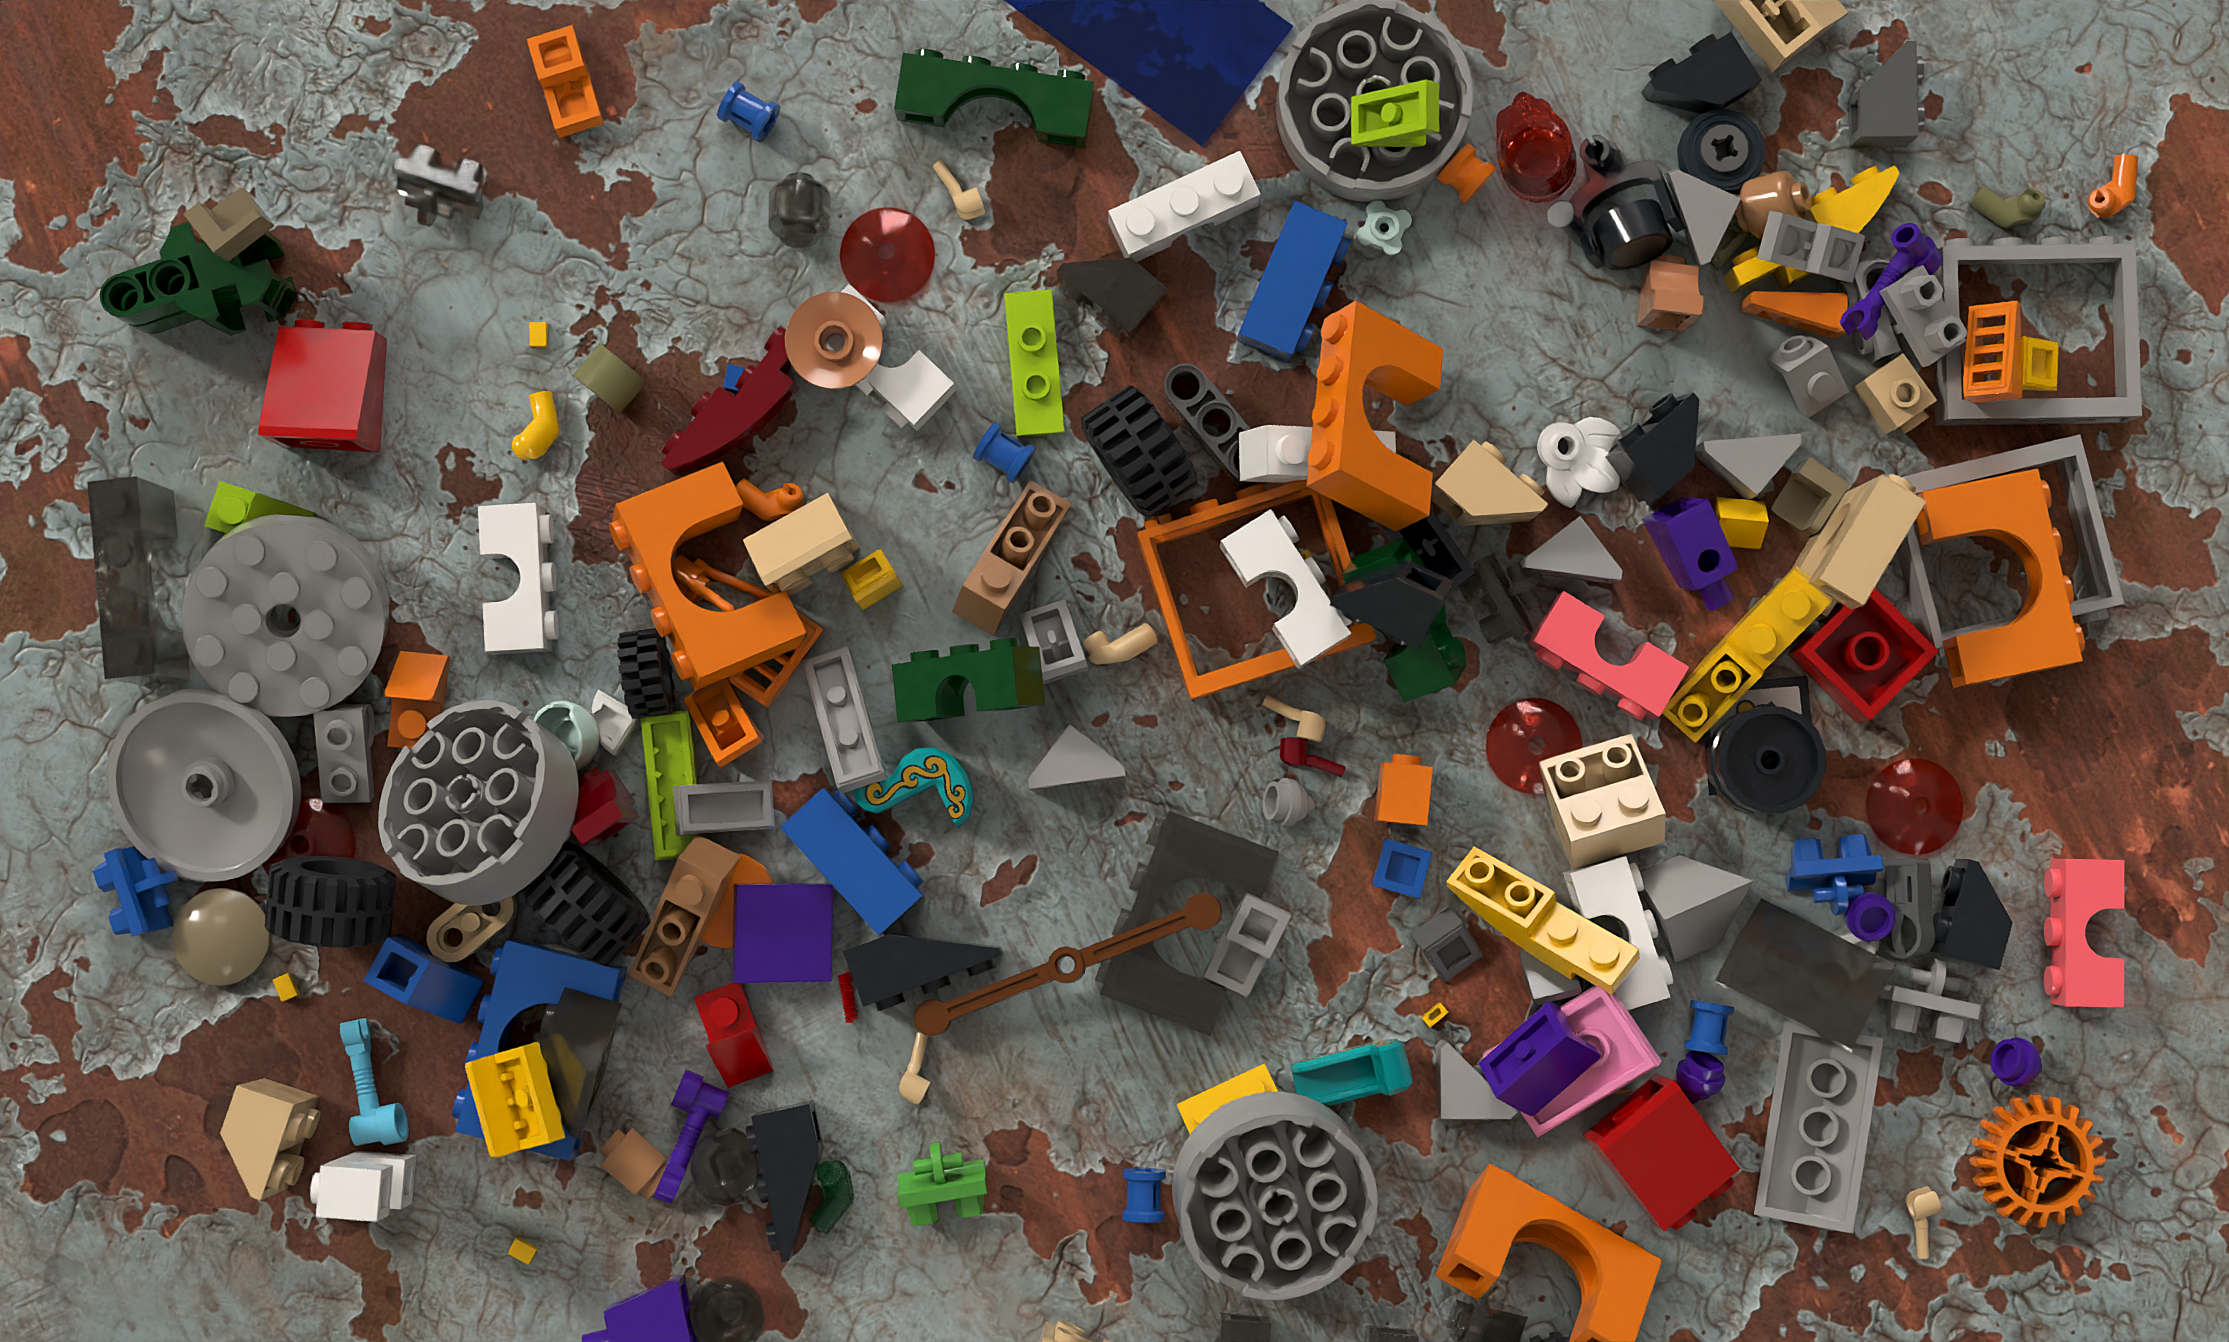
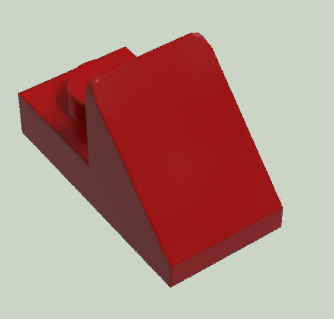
M733 982L694 997L710 1042L706 1045L707 1051L727 1088L775 1071L743 983Z

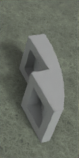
M1770 211L1757 259L1852 283L1866 235L1831 225L1816 223L1785 213Z
M1246 893L1221 937L1204 971V977L1248 997L1267 958L1270 959L1291 917V913Z

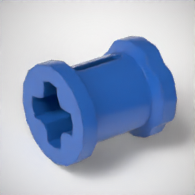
M736 81L728 89L720 103L717 112L718 119L723 122L731 120L750 131L752 139L762 142L768 136L778 118L780 105L774 101L770 103L764 102L745 91L746 87L744 84Z
M994 422L976 447L973 458L978 462L984 459L1007 474L1006 480L1014 484L1028 465L1036 448L1031 444L1027 446L1020 444L1001 431L1002 426Z
M1691 1000L1690 1008L1694 1010L1690 1040L1685 1041L1684 1048L1728 1055V1047L1724 1045L1728 1016L1733 1014L1734 1007Z
M1147 1167L1123 1169L1122 1177L1127 1180V1207L1122 1212V1220L1147 1223L1164 1221L1165 1212L1161 1210V1181L1166 1179V1170Z

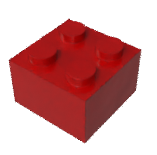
M1874 587L1863 606L1850 609L1839 602L1831 610L1828 617L1823 618L1787 655L1858 723L1870 721L1939 651Z

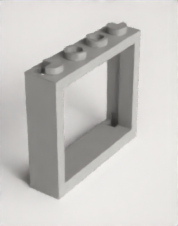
M2117 236L2094 237L2089 239V244H2071L2070 237L2045 238L2041 240V245H2023V239L2017 237L2000 238L1993 240V245L1975 246V240L1971 238H1957L1945 241V246L1939 248L1942 254V263L1932 275L1936 276L1942 286V299L1951 315L1955 318H1959L1958 265L2111 262L2116 397L2013 399L1974 404L1968 400H1962L1961 351L1959 345L1933 363L1934 397L1937 399L1934 402L1935 426L2127 423L2142 416L2136 243H2119V237Z
M2080 434L1902 477L1916 487L1917 490L1914 494L1918 495L1924 491L1998 477L2056 463L2091 597L2076 600L2070 604L2072 616L2079 615L2080 623L2084 624L2109 618L2107 608L2124 604ZM1914 523L1912 524L1898 547L1897 554L1916 628L1939 650L1940 658L1946 657L1942 641L1958 635L2003 627L2017 616H2009L1942 633Z

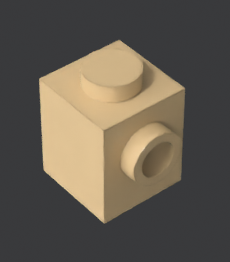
M1904 353L1852 387L1885 435L1898 427L1901 428L1904 434L1929 418L1924 409L1937 401Z

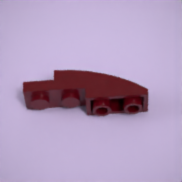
M779 326L767 340L764 349L768 353L756 367L751 364L739 377L735 385L739 392L735 397L720 386L717 387L713 394L707 391L700 397L691 411V415L695 417L684 433L677 430L662 450L666 457L661 464L666 469L677 475L722 457L761 430L795 395L799 387L794 380L786 375L792 368V365L786 353V329Z

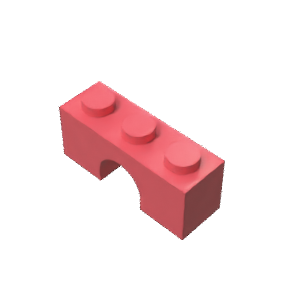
M1565 591L1556 595L1527 643L1537 650L1534 657L1554 670L1559 671L1561 666H1564L1576 673L1578 677L1575 682L1595 695L1601 696L1602 692L1605 691L1619 699L1617 708L1639 721H1642L1645 716L1650 719L1660 717L1689 666L1649 642L1640 644L1625 665L1617 666L1607 663L1599 656L1595 647V635L1605 616Z
M2051 859V868H2047L2044 875V891L2046 896L2050 897V917H2047L2044 923V940L2046 945L2050 946V966H2047L2044 971V989L2046 994L2050 995V1004L2071 1007L2124 1008V958L2097 955L2089 947L2085 937L2086 925L2096 912L2103 909H2124V860Z

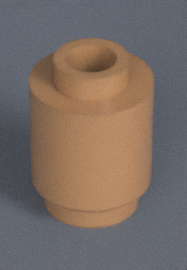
M631 1128L626 1134L617 1129L599 1150L606 1157L600 1166L631 1193L636 1195L639 1192L647 1200L653 1195L667 1165L665 1162L667 1157L635 1129Z

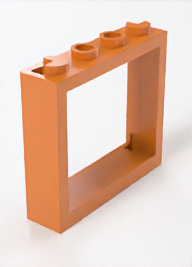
M1307 480L1285 482L1283 486L1267 491L1264 490L1263 484L1251 486L1236 492V501L1219 506L1217 499L1207 500L1189 507L1191 511L1189 516L1173 520L1170 513L1157 516L1156 519L1143 522L1145 530L1137 532V539L1190 701L1295 668L1296 665L1284 648L1198 676L1156 546L1310 497L1339 587H1341L1344 583L1341 574L1351 562L1348 549L1331 499L1307 487ZM1352 621V627L1348 628L1351 633L1349 638L1313 661L1373 643L1377 639L1373 626L1367 623L1360 624Z

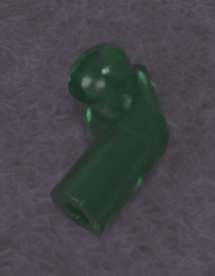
M826 1160L817 1168L816 1177L817 1180L821 1181L825 1200L809 1219L812 1225L826 1235L829 1234L852 1205L855 1198L851 1173L844 1163L836 1160Z

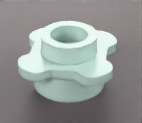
M1372 201L1366 208L1368 217L1365 225L1358 229L1357 239L1363 246L1370 245L1375 249L1384 250L1387 255H1395L1402 249L1401 237L1404 230L1409 228L1412 223L1411 216L1406 210L1394 211L1386 208L1382 201ZM1387 224L1389 230L1387 232H1382L1380 230V225Z

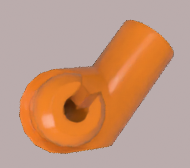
M2130 154L2114 156L2112 181L2099 189H2094L2088 197L2089 210L2093 215L2100 218L2113 217L2134 201L2136 197L2138 156Z

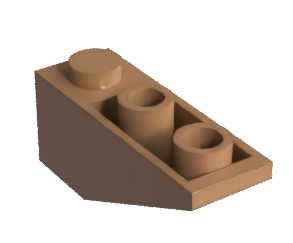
M1030 480L963 583L952 613L994 636L1019 597L1072 504Z
M699 834L693 839L676 861L628 974L629 976L671 997L674 995L726 893L741 858L740 855Z

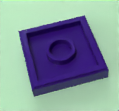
M831 883L734 884L732 981L734 983L832 982L833 885Z

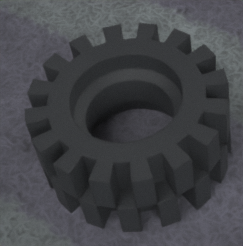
M656 628L620 633L617 643L619 647L617 654L620 661L618 667L619 674L622 677L621 688L625 693L624 701L625 705H628L629 715H631L632 719L673 714L675 708L673 689L675 687L672 679L673 669L669 661L670 653L669 649H667L665 636L661 637Z

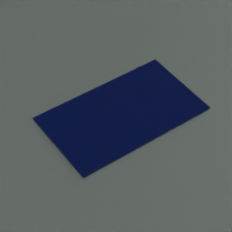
M1004 0L1201 147L1204 146L1293 28V25L1268 8L1265 2H1260L1259 0Z

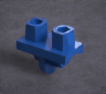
M1865 834L1840 837L1836 843L1839 858L1834 859L1823 858L1820 839L1806 838L1795 840L1791 848V868L1785 877L1787 892L1812 890L1814 903L1829 902L1831 911L1835 916L1845 915L1848 910V900L1864 894L1862 886L1874 885L1877 872H1882L1884 869L1882 856L1872 855Z
M135 846L123 849L117 848L104 853L106 861L94 868L92 872L98 888L103 892L116 890L121 906L110 910L108 917L113 933L116 935L131 933L133 937L173 926L167 905L171 904L166 886L178 881L176 872L171 871L161 874L156 858L147 859Z

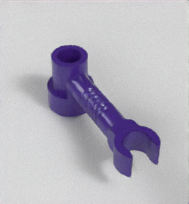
M1903 224L1893 232L1891 242L1897 250L1896 254L1865 299L1859 300L1855 306L1846 310L1842 315L1840 324L1848 335L1853 332L1858 324L1857 329L1865 341L1875 334L1878 328L1877 321L1881 317V308L1885 304L1879 291L1898 281L1916 267L1924 265L1929 275L1935 273L1942 263L1941 252L1931 238L1922 234L1916 224Z
M687 1069L681 1079L671 1106L688 1112V1116L653 1196L672 1204L692 1157L691 1154L695 1150L708 1116L718 1120L729 1095V1092L703 1082L704 1076Z

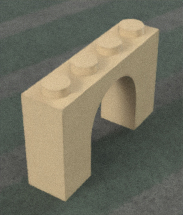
M1882 474L1845 492L1819 532L1811 535L1791 570L1797 565L1811 578L1808 582L1810 585L1833 598L1832 603L1815 619L1816 621L1828 617L1837 601L1850 609L1865 604L1926 500L1914 494L1917 490L1916 487L1906 479L1894 474H1890L1888 477Z

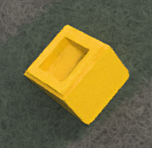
M2026 336L2021 337L2022 390L2057 391L2058 342ZM2004 339L1998 341L1997 344L2004 343ZM1997 354L1996 362H2002L2003 354ZM2001 372L1996 373V380H2001Z

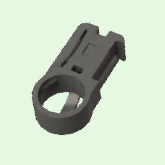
M1926 858L1883 859V866H1886V899L1893 905L1896 917L1892 930L1881 939V943L1886 952L1893 957L1901 959L1923 957L1931 950L1935 942L1930 861ZM1906 917H1909L1914 922L1917 929V941L1909 952L1904 949L1901 936L1902 922Z

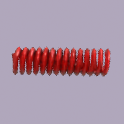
M845 972L838 976L840 978L838 980L840 981L839 985H841L839 988H842L840 991L841 995H843L841 998L842 1002H844L842 1005L845 1019H847L846 1023H853V1020L859 1018L857 1016L858 1013H855L858 1011L856 1010L857 1007L854 1006L856 1003H852L856 1000L854 999L855 996H852L855 994L853 992L854 989H851L854 987L852 986L853 983L850 982L852 979H848L852 977L850 975L851 972Z

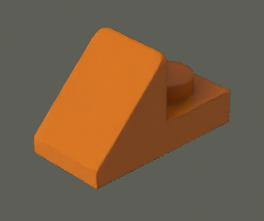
M406 651L399 652L384 697L392 698L387 747L404 748L406 745L412 749L418 740L430 730L426 724L444 712L450 656Z
M728 678L703 687L683 699L715 762L720 768L760 744L765 738L748 715L732 683L727 680Z

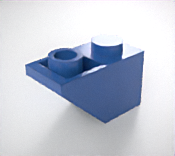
M399 934L386 938L363 981L408 1006L462 1024L486 980L453 962H445L439 959L428 948Z

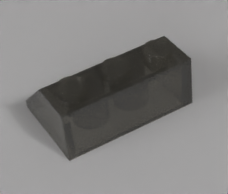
M1761 898L1737 936L1715 981L1719 986L1852 1053L1896 968V964Z

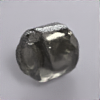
M795 172L787 175L785 179L778 181L770 188L768 196V227L772 234L780 239L781 243L793 248H807L815 245L819 239L828 233L830 228L831 195L824 184L814 180V177L810 174Z

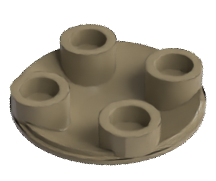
M216 888L197 894L182 907L173 926L172 944L178 962L190 976L210 985H230L249 977L269 955L272 947L270 932L265 928V914L251 897L240 890Z

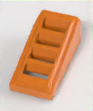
M1753 291L1741 301V311L1828 338H1839L1846 333L1840 324L1842 315L1848 310V295H1845V293Z
M2009 301L1969 306L1963 375L1964 399L1974 404L2022 399L2020 302ZM2006 316L2005 325L1983 328L1984 318ZM2004 335V343L1983 346V338ZM2003 354L2002 362L1984 363V356ZM2001 372V380L1984 382V374Z
M797 610L796 612L806 630L807 636L801 646L795 648L796 651L791 658L785 654L774 657L776 661L784 665L779 674L762 662L729 676L727 679L730 683L769 709L800 667L802 660L807 657L825 631V629ZM752 668L772 681L767 689L747 676Z

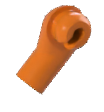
M745 478L736 486L743 502V507L766 522L779 520L803 506V491L795 483H784L783 488L765 493Z

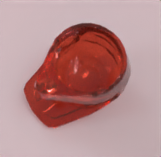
M1526 92L1518 93L1514 97L1512 104L1499 111L1496 117V152L1504 181L1515 195L1533 203L1550 202L1560 197L1570 187L1575 177L1577 156L1574 139L1566 123L1556 115L1546 100L1543 98L1536 99Z

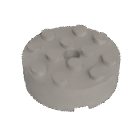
M1354 0L1338 5L1318 16L1300 33L1285 60L1276 96V118L1283 145L1294 164L1307 178L1336 196L1361 202L1389 201L1407 196L1430 183L1441 173L1454 156L1464 136L1473 105V85L1470 68L1460 45L1443 24L1427 12L1423 14L1413 8L1398 4L1397 0ZM1426 79L1439 83V132L1426 135V145L1420 147L1351 145L1352 96Z
M267 515L255 518L232 529L210 549L197 565L186 587L182 603L183 637L193 664L206 682L219 694L231 697L240 703H247L265 715L278 717L308 715L339 703L355 691L369 675L381 652L388 632V590L380 568L371 554L356 538L330 522L312 516L308 518L295 515ZM287 604L298 611L301 621L296 623L280 621L276 612V605Z
M495 700L466 702L434 717L426 724L430 730L418 740L412 749L406 745L392 765L383 787L379 805L378 825L384 851L392 857L400 869L399 872L448 901L461 905L476 906L491 904L515 895L533 882L549 866L571 834L570 828L576 813L579 790L577 769L573 757L564 742L557 735L507 703Z
M1263 1092L1244 1096L1221 1106L1208 1115L1190 1134L1179 1153L1173 1173L1172 1198L1175 1214L1193 1259L1201 1270L1217 1284L1221 1282L1228 1287L1241 1291L1243 1296L1262 1300L1291 1299L1307 1295L1325 1287L1339 1278L1356 1261L1354 1258L1355 1254L1362 1246L1367 1234L1371 1236L1375 1225L1378 1206L1375 1177L1355 1135L1341 1117L1329 1107L1306 1096L1287 1092ZM1277 1191L1278 1194H1281L1275 1199L1268 1200L1273 1196V1192Z

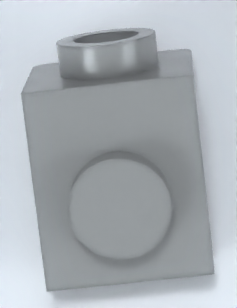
M1807 333L1787 339L1780 345L1777 351L1767 357L1770 367L1783 374L1799 411L1809 418L1849 392L1829 346Z

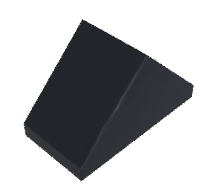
M1431 508L1429 516L1397 532L1380 524L1390 544L1405 538L1411 551L1419 554L1425 568L1454 581L1450 591L1476 573Z

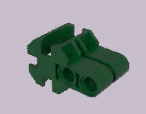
M186 222L171 228L159 251L160 260L113 275L104 282L99 295L100 303L105 311L144 333H161L196 320H201L207 325L232 336L247 331L240 308L257 306L264 310L267 321L271 323L286 317L298 293L293 278H282L273 271L268 262L285 256L280 240L267 231L227 262L213 253L204 240L196 237L191 223Z

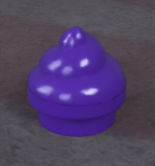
M1873 892L1864 893L1848 903L1845 923L1849 931L1858 939L1867 942L1878 941L1887 936L1892 930L1896 917L1895 910L1891 902L1884 896Z
M2016 1037L2003 1040L1995 1046L1990 1060L1991 1069L2000 1081L2006 1085L2023 1087L2036 1079L2042 1071V1061L2035 1045L2026 1039Z
M1699 1051L1688 1052L1686 1058L1679 1061L1676 1068L1677 1083L1682 1087V1091L1692 1104L1708 1099L1711 1095L1721 1091L1725 1082L1723 1074L1724 1064L1716 1057Z

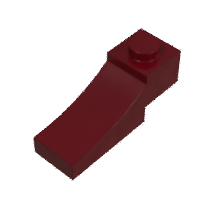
M596 767L578 778L579 793L575 813L576 823L570 829L581 845H600L639 818L631 806L636 801L615 770L606 769L600 772Z

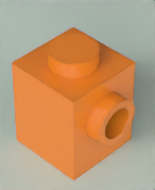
M1393 754L1392 763H1380L1374 821L1427 826L1433 767L1421 766L1422 757Z

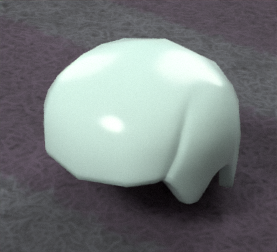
M554 701L540 709L533 720L557 735L564 742L573 757L577 771L589 765L599 749L600 733L593 716L582 706L569 701Z

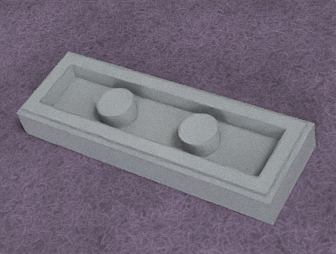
M848 646L802 660L833 775L840 794L886 780L887 776Z

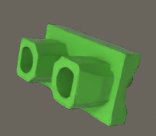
M935 1142L930 1143L931 1158L914 1160V1171L898 1174L899 1191H897L899 1208L907 1209L914 1226L932 1224L937 1221V1202L954 1199L958 1217L968 1218L983 1214L984 1194H987V1176L984 1159L963 1162L961 1152L943 1155L941 1143Z

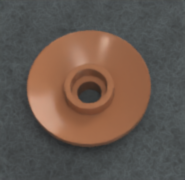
M824 292L810 297L794 311L786 327L785 348L791 365L804 380L820 388L843 389L861 382L874 370L882 353L883 333L877 316L864 301L844 292ZM834 335H839L845 340L844 347L837 352H832L827 348L828 339Z

